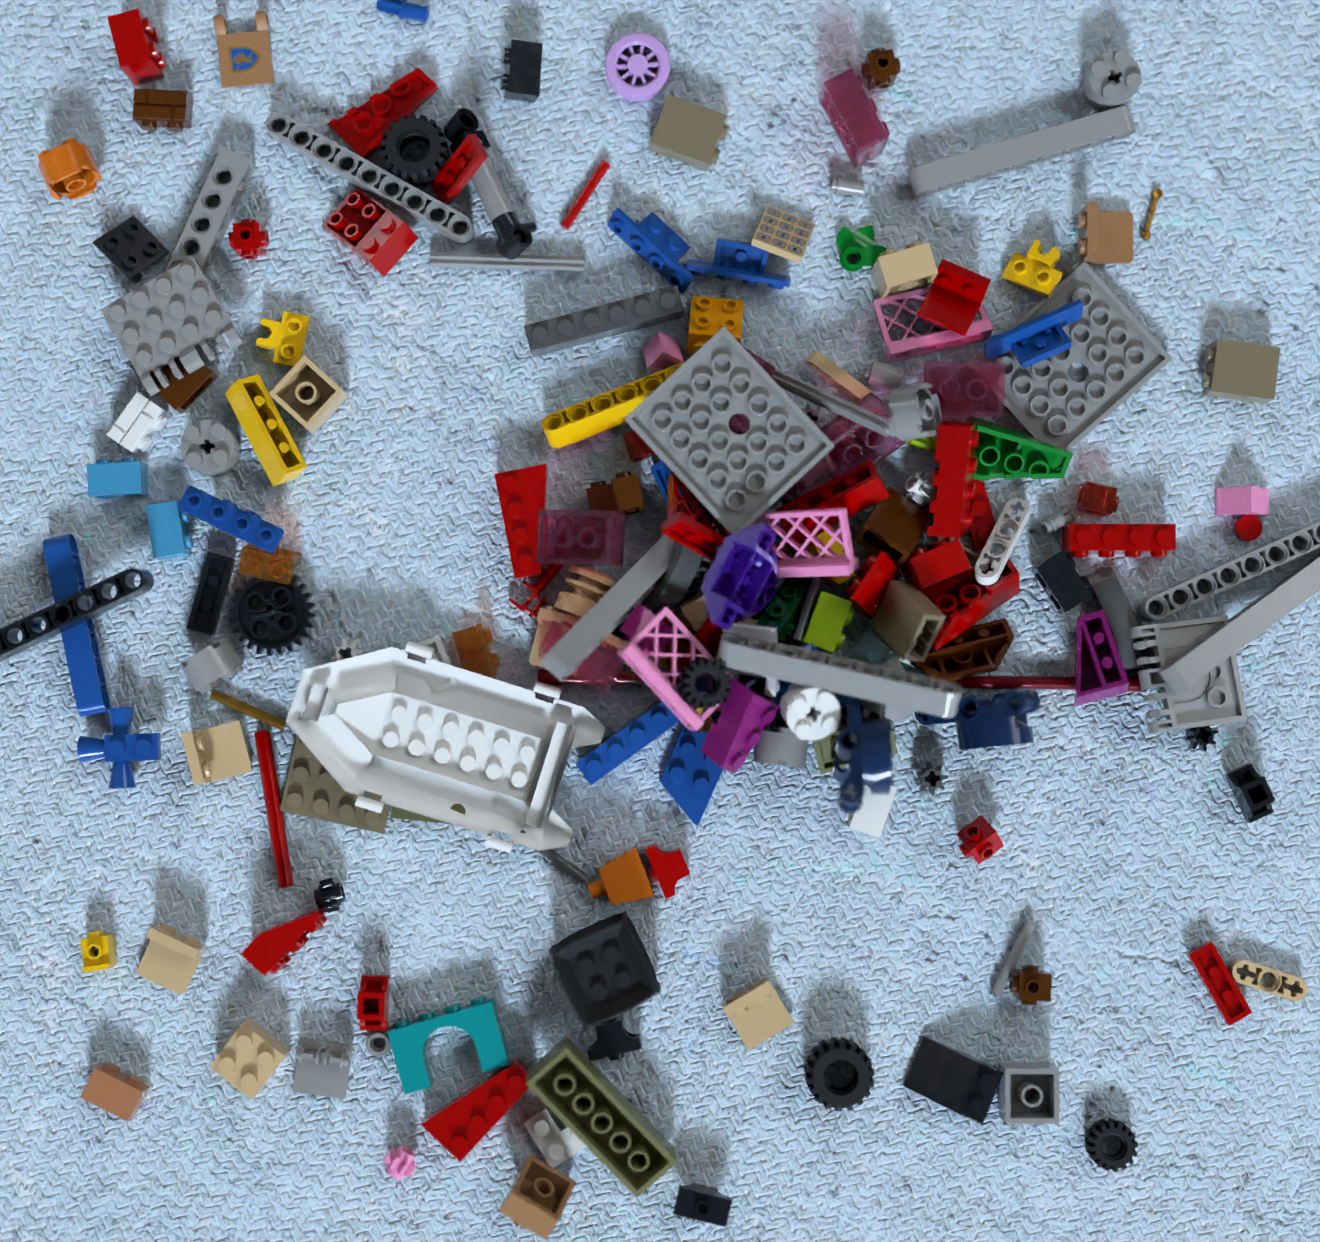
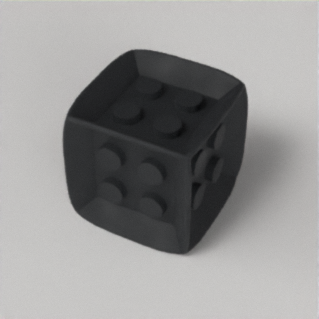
M626 911L585 927L564 938L558 944L552 945L550 948V955L552 956L560 982L584 1028L603 1023L648 1001L661 991V985L657 981L647 951Z

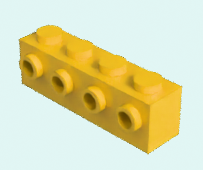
M259 374L236 380L225 393V396L273 487L295 479L307 465Z

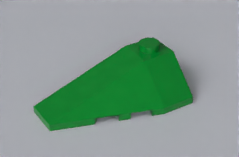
M968 416L966 422L976 423L975 430L979 431L978 446L974 447V457H977L978 463L976 473L972 474L973 479L981 481L992 478H1004L1005 480L1031 477V479L1064 478L1073 456L1072 452L998 424Z

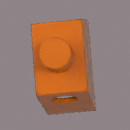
M636 846L599 867L601 879L587 884L592 899L608 894L611 905L654 896Z

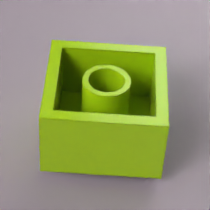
M824 591L818 593L803 642L800 645L813 643L826 654H832L834 651L840 650L845 635L841 634L843 626L849 625L854 613V609L850 608L852 602Z

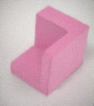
M659 331L643 348L647 369L654 373L684 362L679 342Z

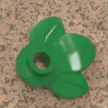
M872 225L861 227L854 233L846 227H842L838 232L836 245L841 252L839 262L844 270L857 272L863 266H874L877 258L880 257V253L887 250L884 246L874 245L875 235ZM854 256L857 262L849 263L847 258Z

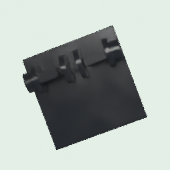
M134 215L93 241V244L129 281L133 280L135 283L142 279V271L169 254V251Z

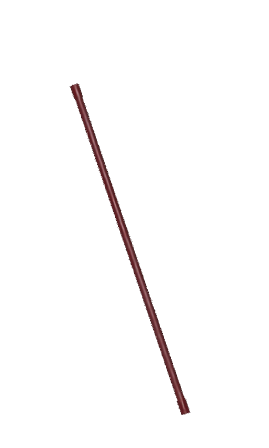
M538 669L537 681L547 685H646L635 672L581 671L577 676L569 675L562 682L547 669ZM738 674L739 681L744 684L754 677ZM977 675L952 681L962 689L1075 690V677ZM666 676L671 682V676ZM676 676V685L681 683V679L678 678L679 676ZM1127 676L1129 681L1127 692L1147 691L1141 690L1138 676Z

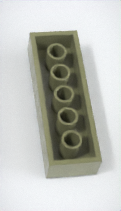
M567 1036L527 1070L526 1085L636 1198L677 1163L676 1149Z

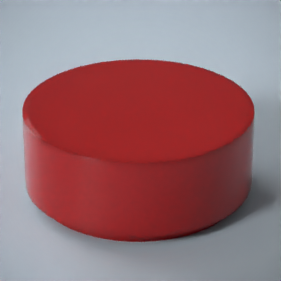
M1254 515L1239 517L1233 526L1236 537L1245 542L1257 539L1263 529L1260 519Z

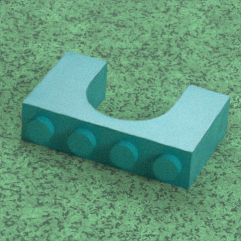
M481 996L470 1000L471 1004L461 1007V1004L457 1003L445 1007L446 1012L435 1014V1011H429L420 1014V1019L409 1022V1018H404L393 1022L394 1026L387 1033L404 1095L432 1086L434 1081L426 1055V1043L429 1035L441 1027H458L471 1036L476 1046L482 1072L509 1065L511 1059L494 998L487 1000L486 996Z

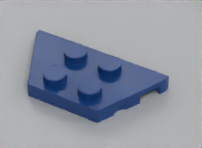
M708 732L681 733L660 779V783L695 825H699L723 771V768L700 751Z

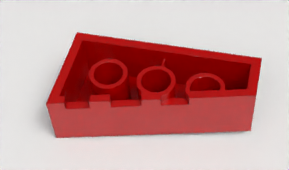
M943 421L938 425L935 462H939L940 465L935 468L932 485L934 489H937V494H934L933 500L930 502L929 513L934 515V524L928 526L927 536L959 539L969 528V525H973L974 510H971L970 507L971 499L974 500L976 484L972 483V474L977 471L978 460L977 457H974V447H977L979 442V431L975 430L976 423Z
M547 464L496 473L494 475L514 578L518 581L542 576L548 466Z
M1008 559L997 582L992 585L978 583L975 578L974 568L920 590L946 616L932 644L934 650L940 649L1020 592L1019 572L1010 559ZM989 563L987 571L982 572L983 574H987L988 571H991V563Z
M518 1057L515 1058L509 1065L503 1066L457 1098L446 1103L434 1113L426 1116L421 1125L461 1162L529 1089L526 1085V1072L529 1068Z

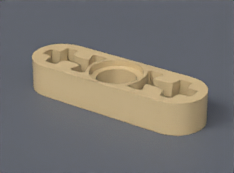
M814 350L805 361L811 369L858 404L867 407L873 399L874 394L872 391L821 353Z
M1241 958L1233 960L1228 967L1234 981L1291 1001H1300L1307 994L1305 981L1294 975ZM1244 966V969L1255 973L1254 977L1242 975L1240 978V974L1236 972L1237 968ZM1267 972H1271L1274 976V982L1270 987H1264L1261 983L1262 975ZM1295 982L1298 991L1291 993L1290 990L1280 987L1281 983L1293 985Z

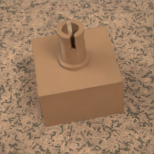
M529 1155L519 1170L499 1212L512 1219L516 1226L520 1224V1229L527 1228L542 1238L547 1239L558 1223L576 1181L534 1156Z

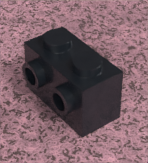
M511 39L507 48H503L502 63L506 64L505 74L502 73L500 89L504 90V99L532 103L538 99L543 44Z
M1064 551L1056 553L1031 570L1059 614L1066 613L1092 596L1089 591L1091 589L1089 582L1084 576H1079L1075 569L1076 563L1070 554H1065Z

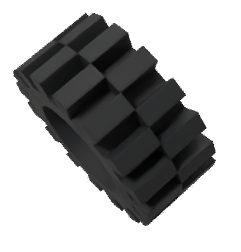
M713 659L692 660L688 666L682 668L684 672L680 673L678 677L681 679V683H678V688L682 689L679 692L681 697H685L684 701L688 704L700 708L716 707V704L723 703V698L729 695L726 692L727 688L731 689V684H728V679H731L730 674L725 673L727 668L721 666L719 661H713ZM704 672L711 675L714 681L712 690L707 694L700 693L695 686L697 676Z
M1109 1118V1121L1100 1119L1101 1123L1099 1124L1093 1123L1092 1126L1094 1128L1087 1131L1089 1137H1085V1143L1087 1144L1085 1148L1089 1153V1157L1100 1168L1102 1167L1107 1171L1112 1169L1114 1172H1119L1118 1168L1125 1170L1127 1169L1126 1164L1128 1162L1132 1165L1134 1161L1131 1158L1133 1156L1137 1157L1138 1154L1135 1148H1138L1135 1134L1121 1121H1116L1113 1118ZM1109 1135H1116L1121 1141L1120 1150L1113 1155H1108L1102 1150V1141Z

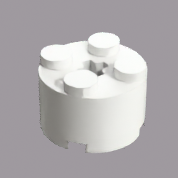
M792 683L788 687L789 689L781 698L780 711L791 731L799 739L819 740L837 730L841 711L840 705L831 691Z

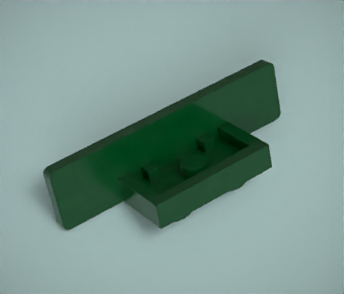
M812 577L786 578L755 626L777 628V642L789 645L792 641Z

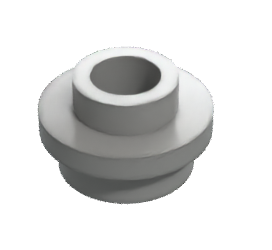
M373 1030L368 1034L366 1048L369 1053L374 1056H383L391 1050L392 1047L387 1031ZM378 1037L384 1040V1045L381 1047L375 1044V1039Z

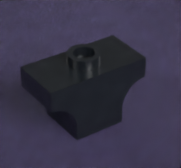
M1247 763L1224 774L1247 823L1256 821L1274 812L1271 803L1276 800L1265 777L1260 776L1251 763Z
M621 1016L609 1019L595 1025L597 1040L587 1048V1054L591 1062L609 1057L610 1061L625 1057L624 1053L642 1049L640 1034L628 1032L623 1025Z
M692 1183L691 1186L679 1185L673 1214L726 1227L732 1197L721 1194L717 1188Z

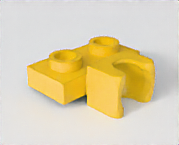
M1036 239L1027 252V257L1016 252L1013 254L1002 276L1010 282L1050 298L1062 278V272L1054 269L1060 259V251L1057 247H1052L1049 253L1043 255L1041 254V242L1039 239Z
M284 311L281 323L264 318L261 319V327L269 330L271 335L268 338H257L256 346L275 351L274 364L293 368L302 358L310 317Z

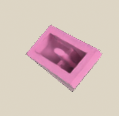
M1256 486L1215 489V515L1269 516V489Z

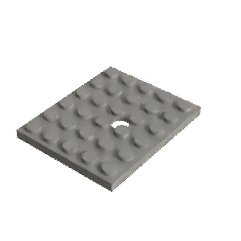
M1083 262L1058 284L1050 298L1044 297L1006 330L1009 331L1016 325L1027 323L1036 319L1041 314L1049 313L1066 303H1072L1080 299L1083 303L1082 319L1062 327L1071 340L1070 349L1025 369L1021 367L1011 350L990 360L986 359L983 351L967 365L968 369L1030 437L1067 451L1072 449L1173 359L1086 262ZM1081 363L1086 367L1087 374L1083 382H1074L1069 378L1068 368L1071 364Z
M725 327L720 329L624 418L625 422L731 535L749 527L835 447ZM743 414L749 419L750 427L746 433L738 435L730 430L728 423L733 415Z

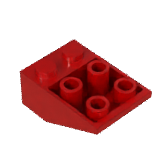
M357 186L322 224L327 231L383 277L387 275L418 239L402 219Z
M882 551L876 556L872 554L865 559L857 571L861 574L860 577L854 578L843 592L847 596L845 599L852 602L851 608L868 619L873 618L890 581L898 580L902 574L887 554Z
M321 908L261 932L240 955L263 976L270 972L276 974L291 960L288 955L290 953L294 954L297 950L299 951L308 942L309 938L306 935L309 932L312 934L328 920L325 917L327 910Z

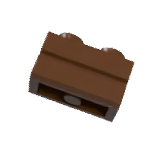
M134 90L132 117L136 124L141 126V129L156 131L157 127H163L171 132H183V128H192L193 98L188 91Z

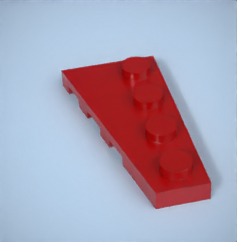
M417 68L392 83L386 91L381 94H374L358 108L354 106L346 111V115L338 120H331L327 125L355 153L367 160L381 146V139L385 140L383 133L385 129L391 130L389 124L392 121L396 124L400 122L398 118L400 116L408 119L409 114H414L438 90V86L420 68Z

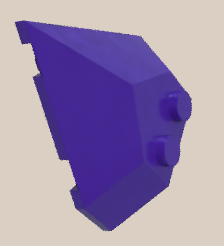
M759 523L726 537L723 544L716 551V558L711 568L704 575V582L701 587L711 622L724 630L732 628L733 622L736 620L743 622L765 610L766 605L776 595L775 586L778 584L776 552L772 551L771 546L776 539L775 532L766 524Z

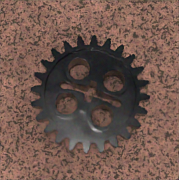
M273 570L271 577L267 571H262L261 579L257 575L252 574L253 583L243 580L246 588L244 590L236 588V592L240 595L239 599L231 598V601L237 604L236 608L229 609V612L236 614V617L230 619L229 622L238 625L233 630V633H242L238 640L239 642L243 643L249 640L247 649L251 650L257 645L256 653L262 654L265 648L267 656H272L274 649H276L278 655H283L284 647L289 652H293V643L302 646L303 643L300 637H310L305 631L306 628L315 627V625L309 622V618L317 617L316 614L310 612V609L314 608L316 604L308 602V599L313 594L310 592L303 593L307 585L303 583L296 586L299 578L294 576L289 581V573L284 572L281 578L277 570ZM286 590L289 594V600L281 605L278 602V595L281 591ZM256 596H261L263 605L260 609L255 610L252 607V600ZM293 606L296 607L295 611L275 614L274 619L269 616L250 619L251 615L269 613L272 611V608L283 610ZM291 616L294 619V626L286 631L283 627V620ZM265 621L268 625V631L265 635L260 636L257 633V626Z

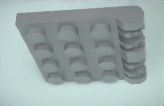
M193 256L100 309L150 396L161 391L152 375L153 373L164 388L170 385L168 378L162 371L163 367L169 365L172 373L179 380L184 377L176 362L177 359H180L189 374L206 365L197 349L201 346L210 361L216 359L214 351L207 343L213 338H216L220 349L225 353L230 351V347L222 333L226 334L234 348L244 343Z
M1228 615L1130 628L1131 639L1147 637L1152 639L1133 643L1134 650H1144L1153 647L1155 655L1154 657L1136 659L1137 666L1155 663L1157 666L1155 669L1138 671L1141 690L1161 688V693L1144 695L1143 702L1151 703L1163 700L1164 704L1163 710L1155 709L1146 712L1147 719L1166 716V720L1147 723L1149 734L1248 720L1235 653L1190 687L1176 695L1172 693L1158 673L1175 658L1229 620Z

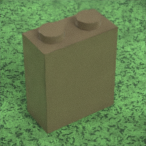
M667 95L650 142V151L709 172L711 164L716 165L721 152L720 149H717L720 140L725 141L730 126L726 125L727 115Z
M1221 339L1215 340L1205 350L1204 361L1207 362V370L1203 373L1201 387L1204 388L1203 396L1261 404L1274 400L1280 347Z
M891 580L870 625L902 660L924 662L946 616L913 582Z

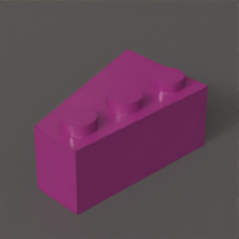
M1104 609L1078 616L1075 635L1074 707L1127 693L1129 681Z
M731 677L729 684H731L732 689L727 700L724 699V702L719 705V708L722 709L717 722H712L700 751L721 768L736 773L745 763L751 749L759 742L762 730H765L767 725L774 720L779 706L758 690Z

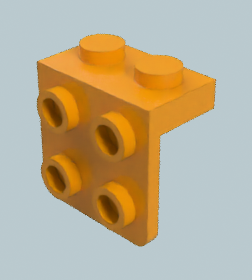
M703 296L692 297L686 355L692 356L723 327L741 343L743 302L735 299Z

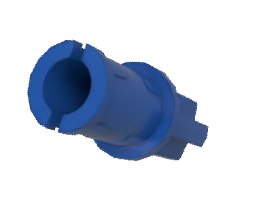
M377 0V10L380 12L399 16L401 20L408 18L425 24L428 21L430 7L410 3L408 0Z

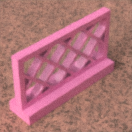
M930 287L873 300V307L886 348L888 364L989 339L993 328L991 321L987 319L983 303L978 310L980 320L972 322L967 334L963 336L917 316V312L905 307L910 299L915 298L923 302L924 296L927 295ZM890 304L897 308L898 311L893 319L882 314L881 306ZM901 311L914 317L909 328L896 322ZM917 320L931 326L927 333L920 335L912 330ZM892 326L905 332L901 340L890 341L888 333Z
M846 508L764 512L757 518L764 521L770 529L783 538L778 547L774 543L771 545L772 551H775L776 555L779 556L777 557L778 578L849 576L860 567L858 557H854ZM829 516H839L841 527L838 531H835L825 522ZM805 517H810L818 524L813 532L801 524ZM781 518H786L794 525L788 534L777 525ZM755 521L749 527L756 525ZM821 527L832 536L827 545L815 536ZM796 529L808 537L802 546L791 537ZM835 540L844 546L845 555H837L830 549ZM810 541L822 549L819 556H813L805 549ZM786 542L798 551L794 557H789L781 550Z
M667 606L617 651L620 657L688 730L697 731L704 724L703 721L720 705L716 704V707L706 708L700 714L692 704L684 701L686 698L681 697L680 691L676 688V676L680 674L676 673V657H690V662L695 660V657L716 660ZM664 616L672 622V634H658V622ZM653 628V634L648 633ZM643 637H653V653H644L636 644ZM658 637H672L671 653H658ZM677 637L686 638L690 642V654H676ZM647 656H653V662ZM658 656L671 657V673H662L658 669ZM701 673L698 676L708 677L707 693H709L713 688V678L709 674ZM666 676H671V682Z

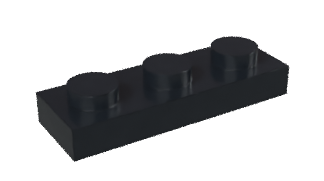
M208 552L187 623V629L215 635L236 559Z

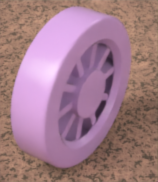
M632 33L619 38L610 47L606 56L605 71L607 81L617 95L629 101L641 102L656 97L665 88L670 76V58L666 48L659 40L644 33ZM633 45H641L639 54L634 53ZM645 46L652 50L646 57L643 56ZM626 48L629 51L630 58L622 54V51ZM655 57H657L658 62L649 63V62H651ZM617 60L623 62L625 65H617ZM658 70L657 74H654L651 71ZM626 72L622 77H620L619 73ZM645 77L649 78L652 81L647 83ZM632 78V83L628 84L626 81ZM640 80L642 85L636 86V82Z

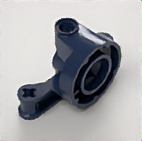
M1033 689L999 693L992 698V701L986 695H970L960 700L957 713L952 718L918 711L915 712V717L922 725L955 722L959 750L1034 742L1032 726L1027 725L1026 714H1032L1039 709L1040 697Z
M836 693L835 698L840 705L841 714L847 720V729L842 730L838 734L836 744L837 756L834 759L832 773L833 777L842 783L839 789L838 806L846 813H855L862 807L865 792L864 785L870 788L872 794H889L892 772L890 724L888 718H862L860 698L853 696L845 697L844 694ZM845 764L844 770L839 765ZM848 794H852L853 799H849Z

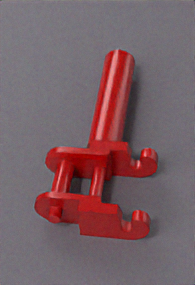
M557 556L534 586L523 580L522 583L532 590L531 596L524 604L519 605L512 598L508 600L524 613L526 610L530 612L528 616L531 618L533 615L537 618L538 615L536 613L543 604L548 605L545 601L547 598L545 596L541 598L538 595L545 590L566 562ZM534 597L538 598L539 601L530 610L527 607Z

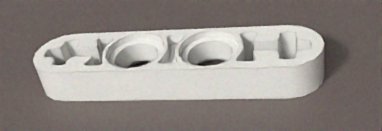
M1016 498L1006 503L975 564V578L978 583L992 585L999 579L1029 519V505L1025 500ZM1017 510H1021V511H1018V512H1017V514H1016V516H1015V520H1014V519H1013V512H1016ZM1003 528H1011L1014 530L1013 534L1011 535H1003L1000 533V531ZM997 547L1004 550L1001 555H993L990 551ZM989 563H991V571H988L987 574H983L982 572H986L989 567Z

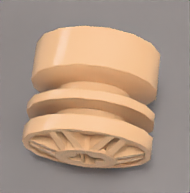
M571 565L569 572L579 578L578 580L565 578L564 581L573 587L574 590L572 593L560 591L554 607L561 609L562 612L569 615L575 614L583 617L607 593V590L611 589L617 582L611 579L610 576L592 568Z

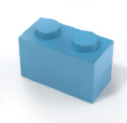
M126 457L122 458V462L112 463L111 459L95 460L96 464H87L89 497L94 499L149 496L147 464L138 461V458Z
M175 500L145 505L153 558L164 560L192 555L191 548L194 547V541L191 532H188L187 528L190 515L177 508L180 501Z

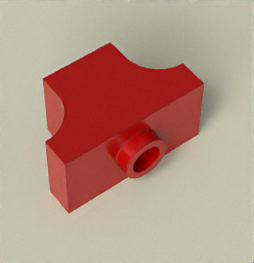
M655 844L645 847L652 865L647 869L653 883L659 882L665 899L676 895L675 885L677 881L690 874L680 848L666 852L660 850Z
M363 974L361 976V986L357 994V1020L360 1021V1030H388L390 975Z

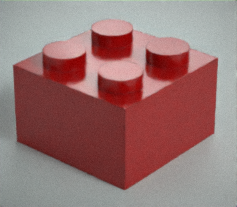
M139 9L108 16L120 68L136 86L165 78L163 68L167 67L163 53L158 52L157 48L160 38L156 28H152L149 18H144Z
M944 538L928 546L929 551L927 552L924 547L912 552L902 564L900 570L905 581L913 582L919 590H922L970 569L971 566L959 539L950 542L949 538Z

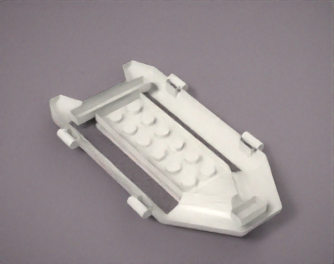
M410 641L407 642L405 651L390 647L303 670L286 723L346 792L358 795L355 806L378 813L382 812L384 803L486 834L485 846L508 853L511 852L513 843L538 851L569 846L574 830L552 810L571 748L601 743L605 727L585 707L560 700L559 697L562 689L536 681L534 690L531 691L432 660L433 648ZM409 652L426 657L425 664L408 659ZM425 672L431 673L436 687L450 682L449 676L455 677L458 684L433 694ZM540 693L553 697V704L536 699V694ZM365 791L381 795L382 798L379 802L363 797ZM462 804L466 810L465 815L450 809L451 806ZM493 830L511 835L510 841L493 837Z

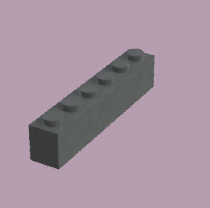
M676 285L525 325L524 329L532 357H537L684 318V308L678 286Z

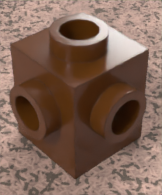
M876 48L867 53L864 63L861 64L863 80L866 79L868 90L875 88L885 89L894 85L897 75L900 74V62L898 57L894 58L893 49Z
M1022 965V969H1014V976H1010V992H1013V996L1021 1000V1004L1037 1005V1001L1051 1002L1052 974L1039 970V966Z

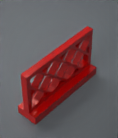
M674 473L668 477L667 520L661 523V533L714 562L716 551L723 544L725 538L730 536L729 532L706 508L702 510L696 497ZM677 487L681 489V491H682V493L684 494L685 498H682V496H681V494L679 493ZM686 501H688V503L690 504L691 508L693 509V511H694V513H695L694 515L692 514V512L690 511L689 507H688L687 504L685 503ZM705 513H708L715 526L711 525Z

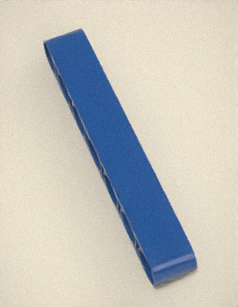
M66 534L44 539L43 549L54 602L56 603L86 589L74 536ZM68 608L64 611V618L66 620L70 614ZM90 619L61 633L75 702L81 717L108 712L107 708H110V699L93 619Z

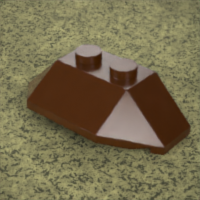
M1006 618L974 625L937 651L931 646L924 662L909 661V663L936 679L949 682L997 671L1011 646L1014 635Z

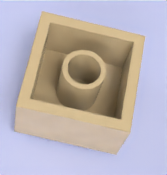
M918 241L905 246L906 249L896 252L895 249H889L880 253V257L877 258L871 270L880 299L931 285L938 274V270L929 243L921 245V242Z
M305 355L268 393L312 434L349 397L344 390Z
M248 1018L236 1030L209 1067L252 1100L260 1093L291 1052V1049Z

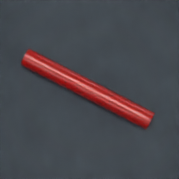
M601 160L559 224L565 230H569L611 166L607 161Z

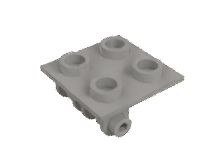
M301 1037L299 1048H296L295 1052L297 1062L292 1091L345 1099L354 1045Z

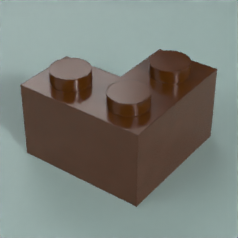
M631 471L616 474V479H611L610 484H606V481L590 484L591 488H587L586 493L593 523L644 512V502L637 474L632 475Z

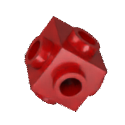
M242 219L240 223H233V232H229L230 247L243 259H256L266 256V247L269 246L268 231L254 219Z
M982 815L972 823L964 826L956 834L961 842L958 846L960 851L967 859L972 857L978 865L985 859L992 857L996 851L1004 846L996 830Z

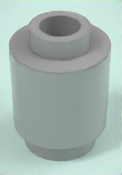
M873 360L872 365H866L863 379L867 380L866 386L891 392L893 389L900 387L904 371L899 370L898 366Z

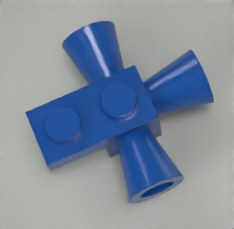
M134 707L107 708L113 735H104V739L80 736L77 743L78 759L82 763L104 757V762H113L108 789L134 788L136 784L130 761L161 760V733L130 734Z

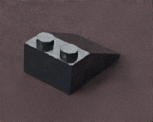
M923 1036L903 1086L958 1114L983 1124L1003 1073L991 1064Z

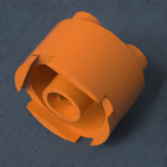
M76 139L65 140L62 145L51 150H44L38 154V167L51 196L57 200H62L61 196H69L70 200L84 197L97 188L95 184L97 180L100 182L102 180L89 148L78 143Z

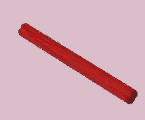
M268 730L257 731L254 736L277 883L279 888H287L293 885V876L283 813L280 810L281 800L271 737Z

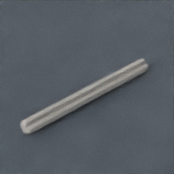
M432 252L429 257L430 266L551 271L585 270L584 257L519 255L516 259L510 260L501 254Z
M772 366L765 367V371L784 390L884 436H890L895 428L893 422Z

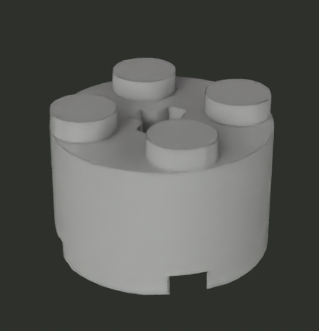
M1126 50L1108 51L1099 55L1093 61L1083 79L1082 94L1086 102L1094 109L1098 108L1104 111L1125 106L1142 82L1138 63Z
M925 382L895 388L890 394L885 395L884 405L888 410L889 420L895 426L890 435L891 437H897L901 441H908L937 435L938 430H935L936 424L941 423V406L937 394H931L928 389L932 388L929 383Z
M201 420L184 430L180 445L181 454L187 465L192 469L209 477H219L229 473L235 464L238 463L241 455L240 442L235 434L223 424L213 420ZM210 444L215 445V448H212L210 453H208L207 448L210 447Z
M227 637L218 640L219 642L214 645H209L179 664L196 692L200 691L201 695L221 684L219 678L222 677L225 681L243 671L241 666L243 662Z
M767 725L765 730L761 732L759 742L754 746L753 761L805 768L809 740L799 739L789 727L773 725L772 730V725Z

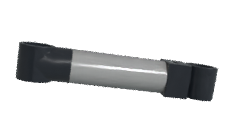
M460 108L443 126L444 135L452 143L450 148L453 154L468 134H476L487 152L490 144L483 130H477L479 127L478 118L467 108ZM488 155L471 177V180L498 236L496 243L498 251L503 257L513 260L531 245L533 240L531 233L536 232L537 226L534 222L520 223Z

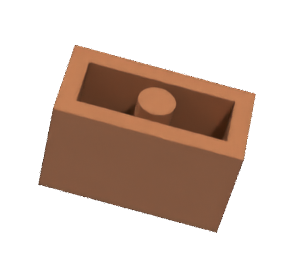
M107 1062L94 1068L80 1098L126 1121L131 1120L136 1116L150 1086L144 1084L145 1081L139 1076L132 1074L128 1076L120 1072L121 1069L115 1064Z

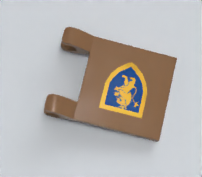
M265 11L255 12L257 31L228 34L227 21L223 15H215L213 17L223 89L275 83L269 37V19Z

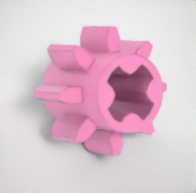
M399 1145L397 1150L391 1147L383 1159L387 1163L385 1171L398 1180H401L404 1175L410 1178L418 1165L414 1161L416 1154L404 1145Z

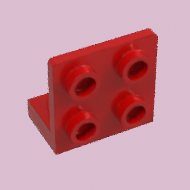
M942 259L937 269L938 274L922 302L917 316L965 336L984 300L991 279Z

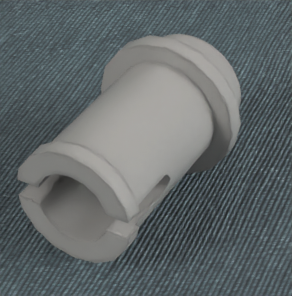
M839 174L838 177H832L830 192H834L836 196L840 193L861 198L864 181L842 178V175Z
M1066 505L1050 516H1043V520L1040 521L1043 531L1048 535L1051 533L1055 534L1057 529L1076 519L1074 511L1069 513L1072 508Z

